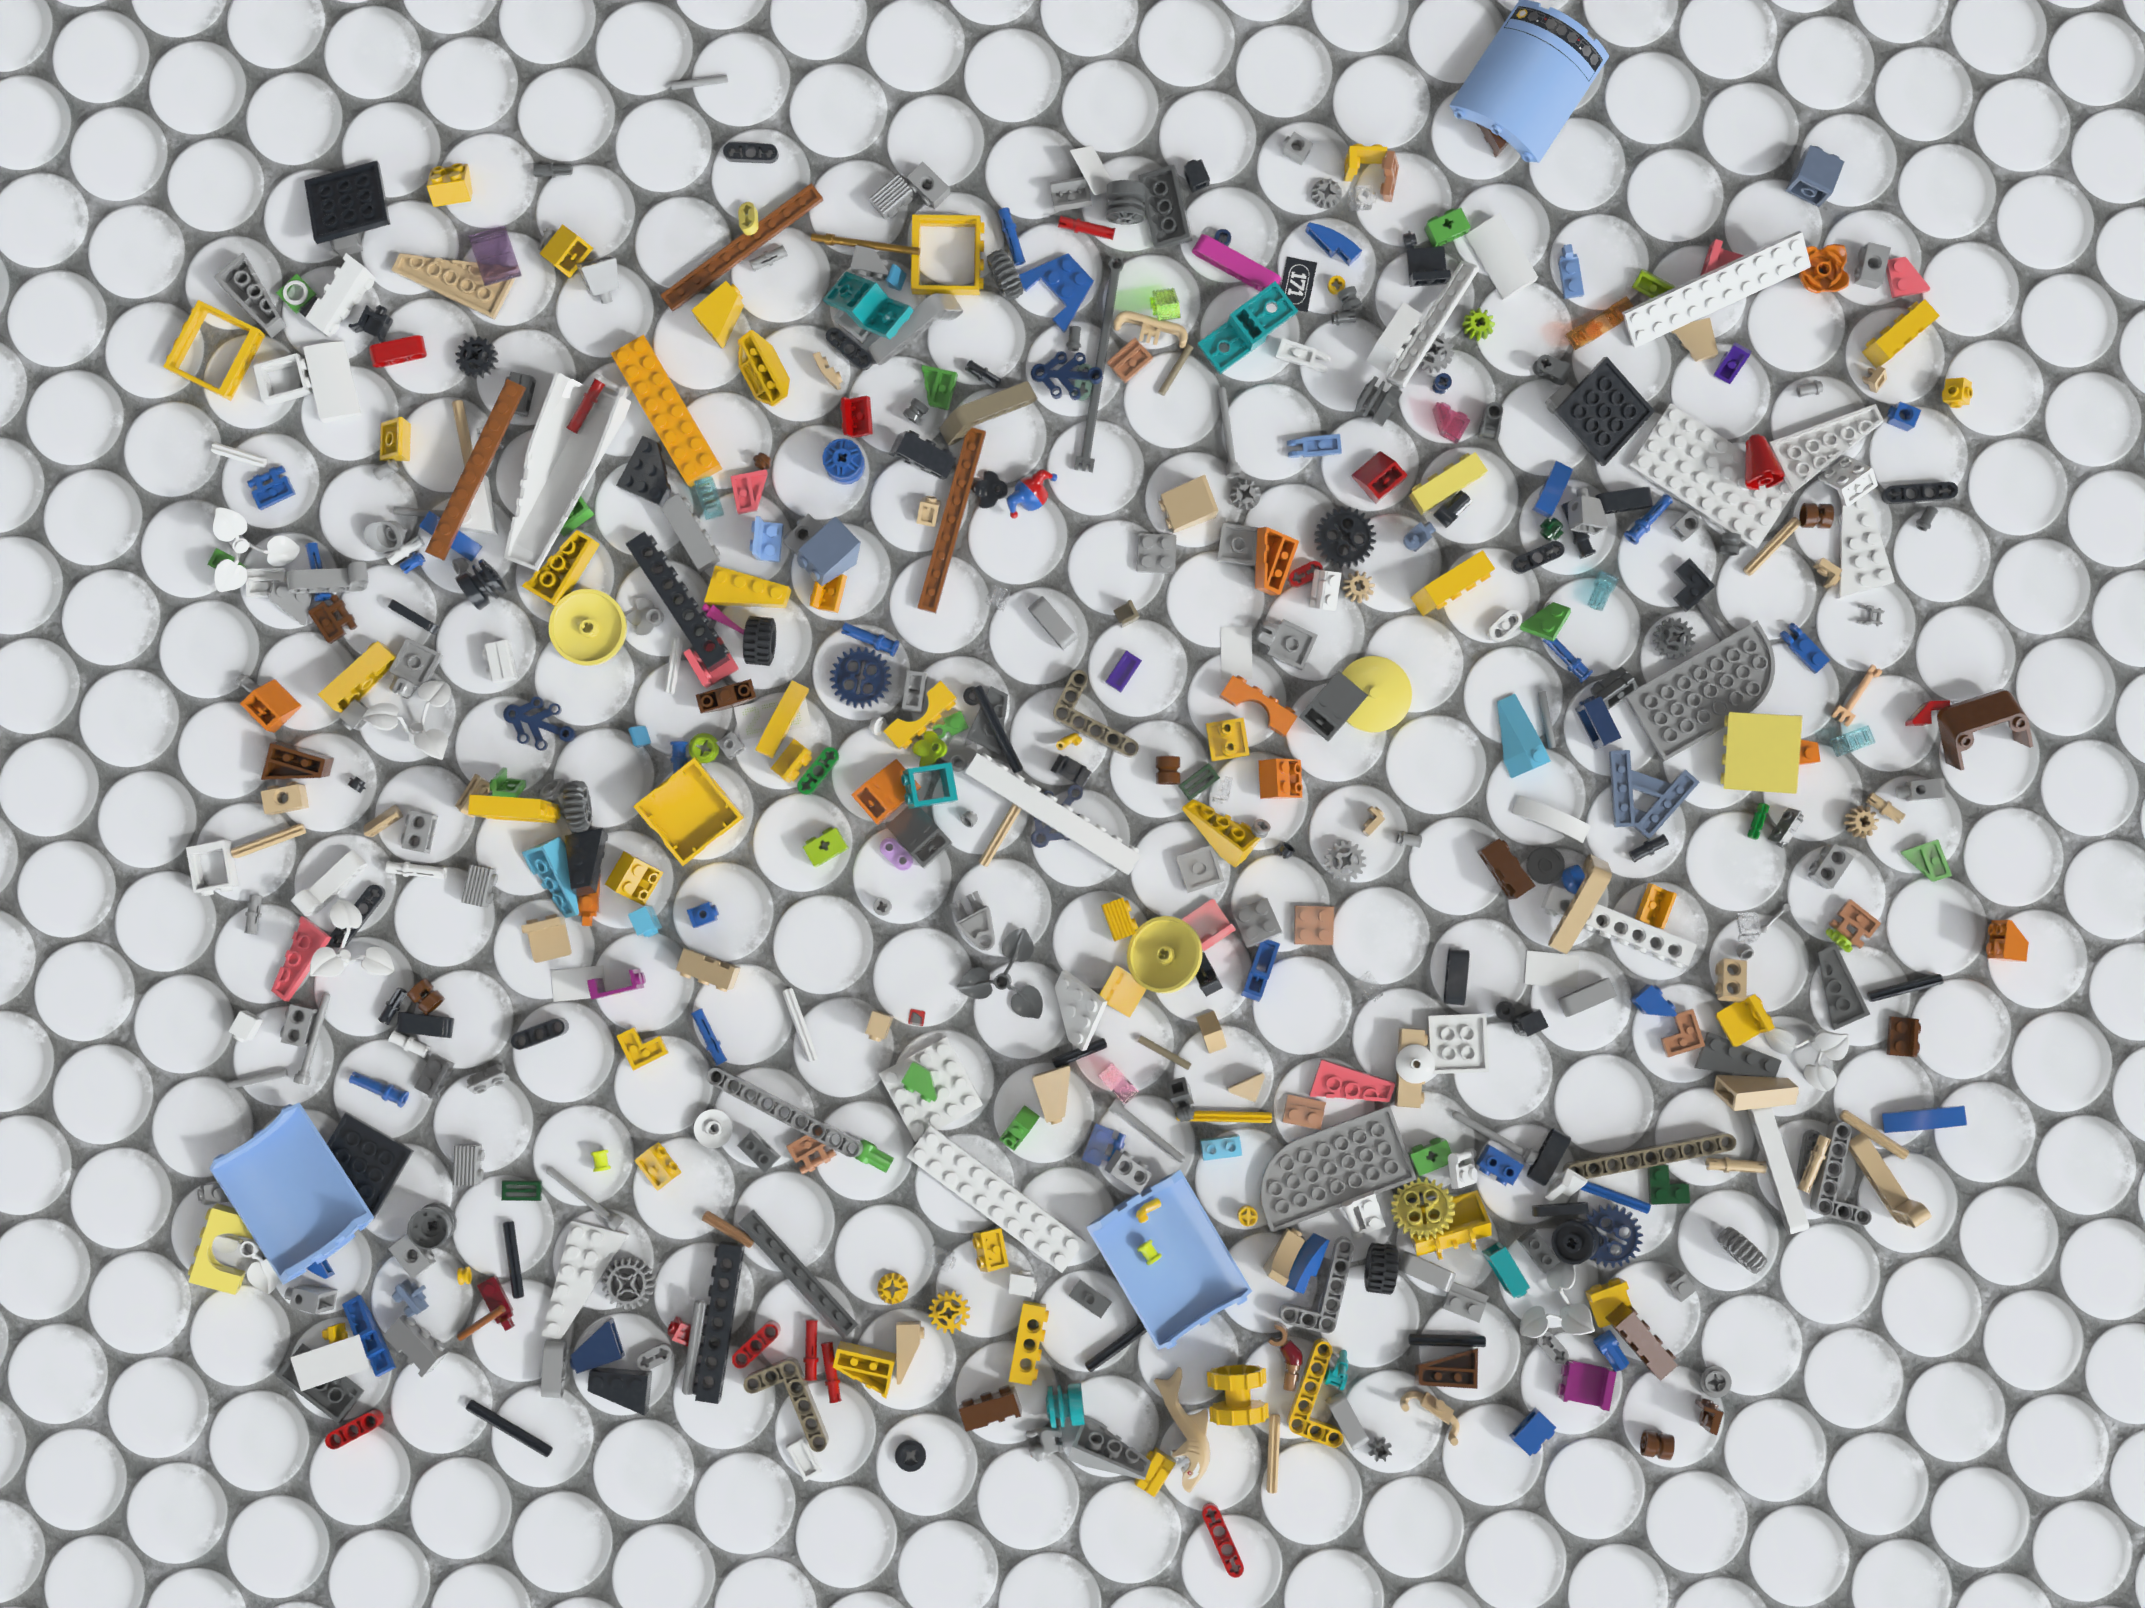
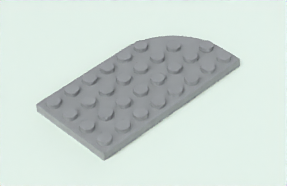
M1757 620L1640 686L1626 697L1627 702L1662 762L1724 728L1725 715H1729L1730 711L1750 713L1762 703L1772 686L1775 674V657L1771 643Z
M1386 1106L1298 1138L1282 1147L1273 1156L1265 1169L1261 1182V1203L1271 1233L1342 1207V1202L1372 1190L1376 1195L1417 1180L1391 1107Z

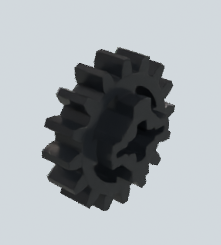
M480 336L476 340L470 337V342L463 340L464 346H458L461 351L455 353L460 358L456 360V363L461 365L459 369L462 372L465 371L468 377L472 374L474 379L478 375L484 378V373L491 375L490 369H496L493 363L499 361L494 357L498 355V352L493 350L495 346L492 343L489 344L486 338L482 341Z

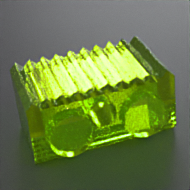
M1173 287L1171 289L1152 291L1153 297H1149L1150 308L1152 309L1153 316L1156 315L1158 321L1181 318L1179 300Z

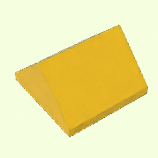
M397 417L381 423L380 461H387L388 459L410 461L411 424L403 417Z

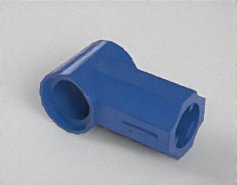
M1608 1329L1593 1339L1595 1346L1606 1357L1614 1371H1621L1627 1367L1629 1361L1618 1346L1619 1342L1611 1330Z

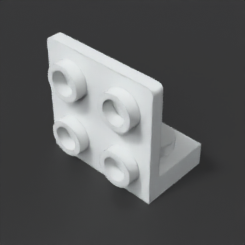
M1849 456L1841 459L1818 476L1819 481L1838 490L1842 505L1846 507L1878 486L1873 468Z

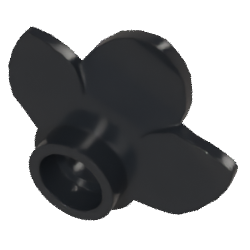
M984 471V480L976 481L972 485L971 490L981 497L979 502L980 508H991L997 503L998 499H1002L1007 495L1008 486L999 479L995 472ZM1000 486L1001 490L996 492V487Z

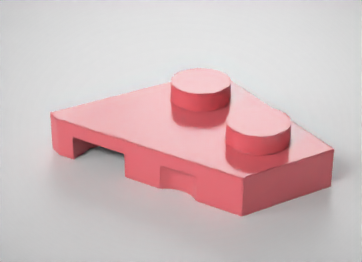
M1906 257L1888 260L1886 272L1892 298L1930 291L1929 285Z
M767 469L730 476L738 515L758 510L768 475Z

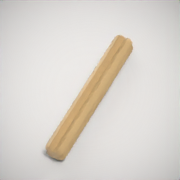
M455 400L452 402L465 467L473 447L464 403L462 400Z
M1793 517L1743 568V572L1751 576L1801 525L1800 520Z
M1012 804L980 858L979 863L987 867L1021 811V808Z
M298 824L232 848L231 854L233 858H240L306 833L305 826Z
M1843 1110L1839 1115L1842 1121L1859 1132H1863L1868 1138L1897 1157L1906 1159L1909 1155L1907 1149L1849 1111Z
M1270 1414L1266 1487L1268 1493H1277L1279 1414Z

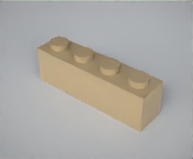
M1399 1028L1398 1053L1404 1047L1412 1044L1427 1046L1428 1035L1425 1034V1030ZM1416 1060L1413 1062V1066L1418 1068L1420 1063ZM1396 1071L1394 1105L1397 1107L1421 1108V1104H1424L1422 1084H1425V1081L1421 1083L1407 1082Z

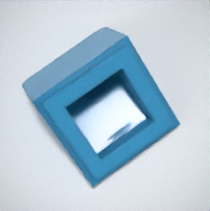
M895 264L891 266L886 282L888 287L901 291L907 274Z
M646 726L630 727L628 729L635 747L640 748L651 744Z

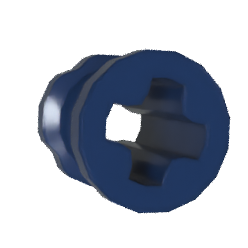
M1446 373L1437 375L1433 381V391L1438 394H1445L1452 384L1451 377ZM1439 382H1441V383L1444 382V383H1445V386H1444V385H1439L1438 383H1439Z

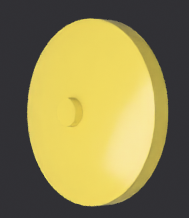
M580 589L567 594L555 605L549 619V635L553 646L561 656L578 665L594 666L610 660L619 652L626 638L627 622L622 608L611 596L594 589Z
M1367 656L1357 659L1344 669L1342 674L1368 695L1346 721L1348 724L1364 732L1376 733L1394 727L1405 717L1411 705L1412 688L1408 676L1398 664L1384 657Z
M1172 916L1155 917L1143 923L1136 930V934L1132 936L1127 949V964L1135 981L1152 992L1162 994L1178 991L1188 985L1196 976L1202 961V945L1196 931L1183 920Z

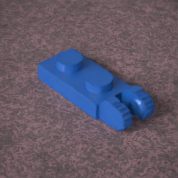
M1791 623L1788 625V628L1797 638L1793 640L1786 631H1782L1780 636L1796 656L1816 674L1830 659L1805 633H1802V630L1796 624Z

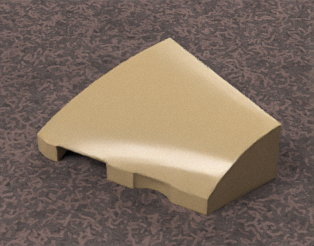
M1710 318L1693 321L1671 331L1672 334L1675 333L1681 340V345L1689 350L1690 356L1695 362L1712 359L1718 355Z

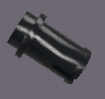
M315 295L304 307H300L301 310L299 312L305 318L318 299Z

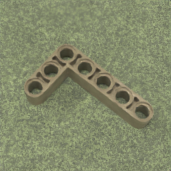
M1026 381L959 406L948 416L939 427V430L947 445L951 446L959 442L973 426L1028 406L1038 398L1030 383Z
M1082 670L1073 672L1053 710L1054 719L1058 723L1125 757H1134L1139 749L1138 743L1135 740L1075 710L1087 685L1088 677ZM1081 675L1085 681L1082 684H1076L1074 682L1075 676ZM1068 692H1073L1076 698L1074 701H1067L1065 695ZM1059 709H1065L1067 716L1059 718L1056 712ZM1075 718H1082L1084 725L1076 727L1073 724ZM1098 726L1101 729V733L1098 736H1094L1091 734L1090 729ZM1110 735H1115L1118 738V742L1112 745L1108 743L1107 738ZM1126 744H1133L1135 751L1127 753L1124 749Z
M789 1357L749 1374L743 1386L745 1391L750 1394L757 1393L784 1381L810 1448L814 1452L823 1451L828 1444L829 1437L807 1381L804 1380L805 1376L798 1360ZM785 1364H792L794 1371L788 1372L785 1369ZM767 1372H775L776 1379H769L767 1377ZM749 1379L757 1380L758 1386H750ZM799 1382L802 1385V1389L795 1390L792 1383ZM806 1400L809 1403V1408H802L799 1402ZM812 1418L816 1421L817 1425L810 1427L807 1424V1420ZM821 1437L824 1440V1444L817 1445L814 1438Z

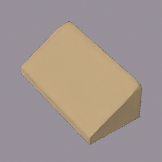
M394 805L365 824L364 835L374 837L404 815L398 806Z

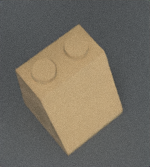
M1205 475L1161 494V500L1158 501L1161 511H1165L1167 518H1165L1168 529L1172 528L1173 533L1214 519L1218 513L1216 502Z
M1069 1064L1032 1076L1046 1123L1051 1122V1125L1062 1122V1118L1065 1117L1070 1078Z

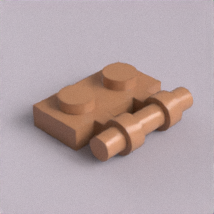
M1848 899L1837 913L1842 918L1841 922L1839 923L1835 919L1829 922L1832 928L1838 930L1852 945L1857 946L1859 949L1864 945L1860 937L1863 935L1866 938H1870L1881 924V922L1851 899ZM1848 924L1856 929L1854 933L1846 929Z
M821 1126L815 1129V1133L818 1136L823 1133ZM807 1135L786 1146L795 1163L800 1160L804 1161L805 1165L799 1168L802 1174L816 1170L815 1167L822 1163L830 1162L831 1158L837 1155L834 1149L826 1152L824 1149L826 1145ZM818 1151L820 1156L811 1161L809 1155Z

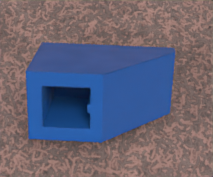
M1647 984L1630 999L1642 1014L1672 1017L1677 1015L1674 1010L1676 1007L1671 1001H1666L1661 996L1663 992L1656 985Z

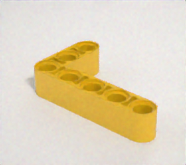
M1319 1338L1313 1343L1287 1417V1424L1294 1434L1336 1448L1343 1442V1435L1336 1426L1310 1417L1332 1355V1346L1328 1340ZM1321 1344L1327 1345V1350L1324 1353L1318 1352V1347ZM1314 1363L1321 1364L1320 1370L1316 1372L1311 1370V1366ZM1307 1382H1314L1313 1389H1305ZM1306 1400L1308 1401L1307 1407L1299 1408V1402ZM1295 1419H1300L1301 1425L1299 1427H1293L1291 1425L1292 1421ZM1319 1426L1320 1430L1317 1434L1310 1433L1311 1427ZM1331 1433H1337L1338 1438L1336 1440L1330 1441L1328 1439Z

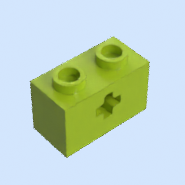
M829 827L822 832L823 835L816 839L814 836L805 842L807 845L803 846V849L814 867L822 865L849 849L838 828L833 829ZM823 841L826 843H830V845L827 846V851L825 849H821V847L823 846Z

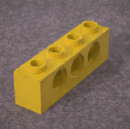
M1023 1300L1009 1382L1032 1386V1381L1037 1380L1038 1369L1035 1368L1036 1361H1040L1042 1349L1038 1348L1040 1341L1044 1342L1046 1330H1042L1043 1322H1047L1049 1316L1046 1304ZM1035 1319L1039 1325L1036 1328H1030L1027 1324L1028 1321ZM1032 1339L1035 1345L1028 1348L1024 1345V1341ZM1028 1358L1031 1361V1365L1023 1367L1020 1361Z

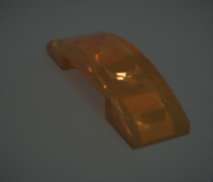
M1626 296L1583 325H1579L1566 333L1565 337L1576 351L1624 322L1622 312L1634 306Z

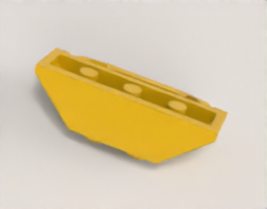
M750 330L738 339V366L755 399L773 407L787 397L790 378L774 347L754 330Z

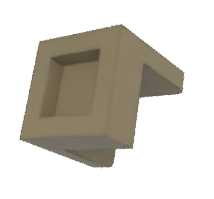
M1131 599L1126 604L1113 610L1122 628L1139 620V614Z

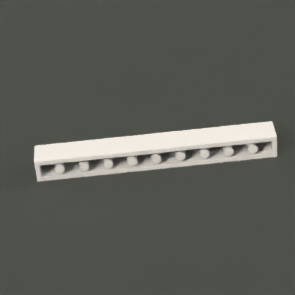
M976 754L965 771L966 775L1126 875L1130 874L1141 856L1138 854L1139 850L1130 844L1128 847L1122 844L1123 840L1114 834L1112 837L1105 833L1106 829L1098 824L1093 826L1089 823L1090 819L1082 814L1077 816L1072 813L1073 808L1066 804L1061 806L1056 803L1057 798L1049 793L1047 796L1040 793L1041 788L1033 783L1030 786L1024 783L1025 778L1017 773L1013 776L1007 772L1009 768L1001 763L998 765L991 762L992 758L987 754Z

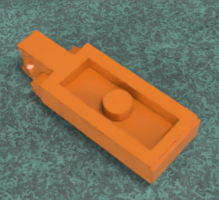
M601 874L596 893L579 896L578 916H582V926H592L593 916L596 917L597 912H599Z

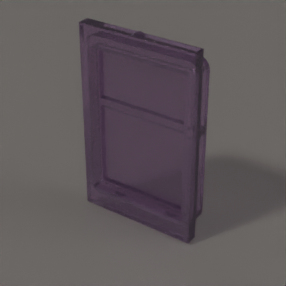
M505 226L468 236L484 286L522 276Z

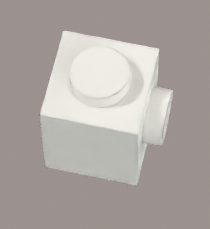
M247 1010L240 1011L228 1032L234 1034L233 1038L241 1042L253 1040L264 1019Z
M1011 1271L1008 1294L1031 1297L1032 1292H1036L1037 1280H1034V1275L1031 1274V1271Z

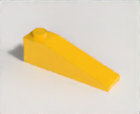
M1192 799L1182 808L1183 812L1218 855L1235 868L1247 858L1261 840V838L1253 835L1251 832L1252 827L1248 824L1234 822L1230 820L1231 816L1227 814L1225 816L1215 813L1214 808L1195 799Z

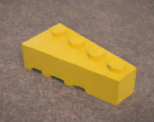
M1926 299L1920 303L1914 302L1907 308L1909 312L1906 315L1900 314L1893 320L1895 324L1892 327L1887 325L1879 332L1881 336L1878 339L1873 337L1865 344L1867 348L1862 353L1876 369L1894 357L1896 353L1902 350L1940 316Z
M576 530L559 547L560 549L547 559L548 562L533 574L534 576L528 582L526 581L522 587L555 606L564 596L571 593L600 544Z
M1482 550L1427 584L1410 598L1421 615L1424 616L1435 608L1439 610L1446 606V601L1449 599L1454 601L1462 595L1461 592L1463 590L1470 591L1477 586V581L1484 582L1490 578V573L1495 570V567Z
M715 565L704 602L707 605L786 608L791 589L789 586Z
M379 641L374 642L367 648L366 652L358 657L317 695L333 710L342 713L354 699L360 701L389 671L397 656Z

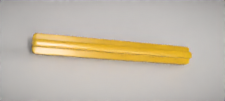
M1195 1111L1194 1119L1190 1120L1203 1122L1271 1123L1272 1113Z

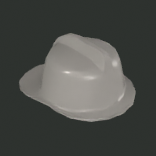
M397 521L374 522L368 524L364 529V539L367 545L375 551H393L400 549L405 540V533L408 530L403 528Z

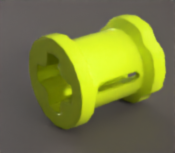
M608 1149L591 1152L595 1166L593 1172L611 1169L607 1159Z
M1151 1239L1137 1248L1138 1252H1141L1147 1260L1146 1264L1148 1266L1162 1257L1161 1253H1158L1152 1245L1153 1241Z

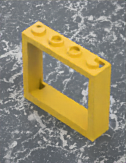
M912 214V247L921 248V226L975 227L974 286L920 285V255H911L912 294L980 295V289H984V278L980 277V271H984V259H981V252H984V240H981V234L985 232V224L981 222L980 215Z
M198 300L195 307L191 309L188 320L184 322L182 332L175 339L171 353L166 356L167 360L163 367L231 401L266 334ZM208 313L249 332L220 388L179 369Z
M469 795L468 814L486 819L557 823L561 817L559 804L542 799Z

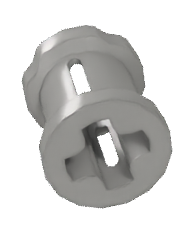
M880 898L874 902L873 909L876 914L886 916L890 913L892 904L890 901ZM880 902L887 904L888 907L885 908V912L878 910Z

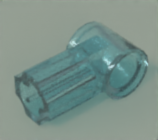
M1600 570L1594 581L1595 587L1587 605L1595 610L1603 611L1610 593L1614 591L1618 583L1619 577Z

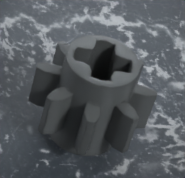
M1374 1437V1442L1372 1444L1368 1443V1446L1372 1449L1368 1454L1370 1456L1375 1455L1374 1460L1376 1462L1379 1459H1383L1386 1462V1457L1392 1455L1388 1450L1392 1445L1391 1443L1385 1444V1437H1382L1381 1440H1377ZM1382 1446L1384 1450H1380L1378 1453L1376 1448H1381Z

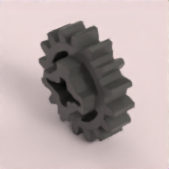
M1672 617L1668 622L1664 620L1661 622L1662 625L1656 626L1658 631L1654 632L1653 635L1657 639L1653 640L1652 643L1658 644L1655 650L1661 649V656L1666 653L1667 659H1670L1672 656L1674 659H1678L1680 656H1686V652L1692 651L1690 645H1694L1695 642L1691 638L1695 637L1696 634L1690 633L1693 627L1687 628V621L1681 623V618L1674 621ZM1680 635L1675 641L1668 642L1673 636Z

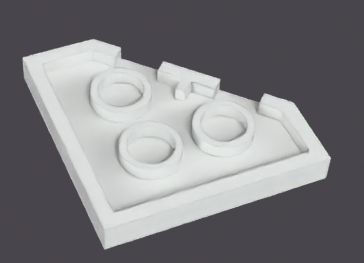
M1067 970L1061 971L1055 985V991L1069 1042L1081 1051H1084L1088 1048L1108 1001Z

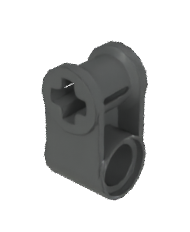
M1542 355L1533 364V372L1537 376L1550 380L1557 385H1564L1572 369V365L1568 362L1558 360L1549 355Z
M1492 402L1484 409L1478 430L1479 438L1484 436L1493 438L1495 441L1498 440L1503 407L1500 403ZM1489 409H1495L1497 411V416H1491L1489 414Z

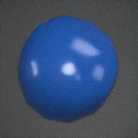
M1579 865L1566 868L1562 874L1563 887L1573 894H1576L1585 878L1584 872Z

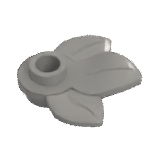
M641 597L635 599L637 609L626 615V619L631 624L637 626V635L649 634L654 627L661 625L664 620L663 612L655 608L651 600ZM657 614V620L653 621L651 619L652 615Z
M956 734L951 739L949 746L947 745V753L941 758L948 763H952L953 771L961 772L967 767V762L972 761L976 756L977 744L971 743L966 745L964 739L959 734ZM956 759L962 761L960 766L954 764Z

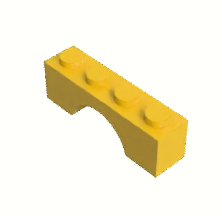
M941 680L927 692L929 705L923 717L913 722H906L897 718L884 730V733L899 750L901 748H908L913 743L912 739L916 735L920 737L927 731L926 726L931 722L935 724L942 717L940 714L943 711H949L956 705L955 701L957 698Z

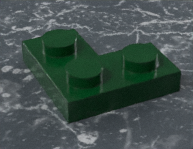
M1662 1164L1647 1167L1649 1204L1690 1203L1689 1184H1670L1669 1165Z

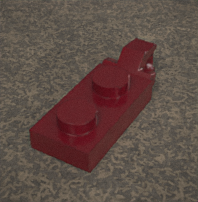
M497 1276L477 1285L490 1312L500 1305L505 1307L506 1311L494 1319L496 1323H501L505 1331L513 1328L515 1324L511 1317L514 1316V1309Z

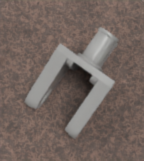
M978 891L973 892L975 901L971 894L966 896L974 910L972 915H967L961 900L955 901L958 910L954 903L950 904L949 906L957 919L956 927L979 949L990 950L995 945V935L991 910L987 905L984 906ZM984 935L990 938L988 946H982L980 943V939Z

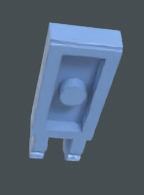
M1340 434L1302 437V439L1287 441V446L1302 445L1303 449L1302 451L1289 452V458L1338 455L1342 453Z

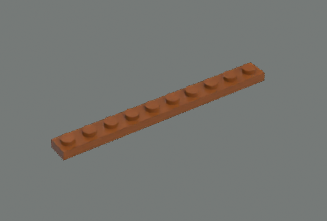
M812 183L759 221L757 232L752 235H745L743 233L660 296L672 312L821 203L823 197Z
M506 380L425 550L426 553L445 561L526 390L524 386L511 380Z
M972 427L965 435L917 608L920 610L937 613L985 440L986 431Z

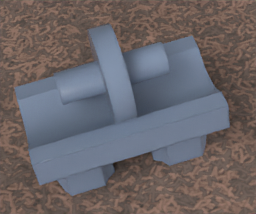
M1420 522L1404 536L1403 543L1407 549L1416 552L1432 538L1431 534L1436 529L1431 522H1427L1424 525Z
M407 1279L395 1287L396 1290L392 1294V1298L398 1303L404 1299L408 1304L403 1309L407 1317L415 1314L418 1315L429 1307L424 1300L427 1297L422 1292L426 1289L425 1285L419 1288L415 1282L412 1284Z

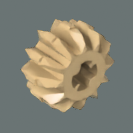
M1357 570L1354 575L1348 574L1349 579L1343 580V583L1347 586H1343L1342 590L1348 591L1344 595L1345 598L1350 595L1352 596L1350 602H1354L1355 598H1357L1358 603L1362 602V598L1368 601V595H1373L1374 591L1370 588H1374L1375 584L1369 583L1372 580L1371 576L1367 579L1365 578L1366 572H1363L1360 576ZM1357 583L1361 584L1360 588L1362 589H1360L1359 591L1356 590L1355 585H1357Z
M1862 805L1857 806V809H1850L1851 814L1845 815L1849 821L1844 822V825H1849L1847 832L1853 831V837L1860 836V838H1866V835H1873L1872 830L1878 829L1874 823L1879 822V819H1874L1876 812L1870 813V807L1863 808Z

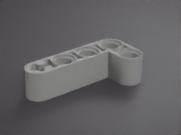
M352 562L348 565V568L291 570L286 573L288 592L292 594L357 592L365 590L369 583L367 564L365 562Z

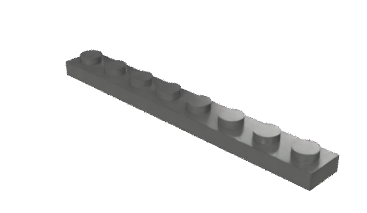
M754 1209L738 1223L843 1339L858 1325Z

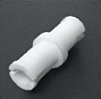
M417 535L409 542L402 543L400 549L386 554V558H389L387 559L389 563L394 565L403 558L412 556L411 553L424 547L425 543Z
M395 1030L388 1042L404 1048V1051H411L425 1058L430 1049L429 1046L415 1041L414 1037H407Z

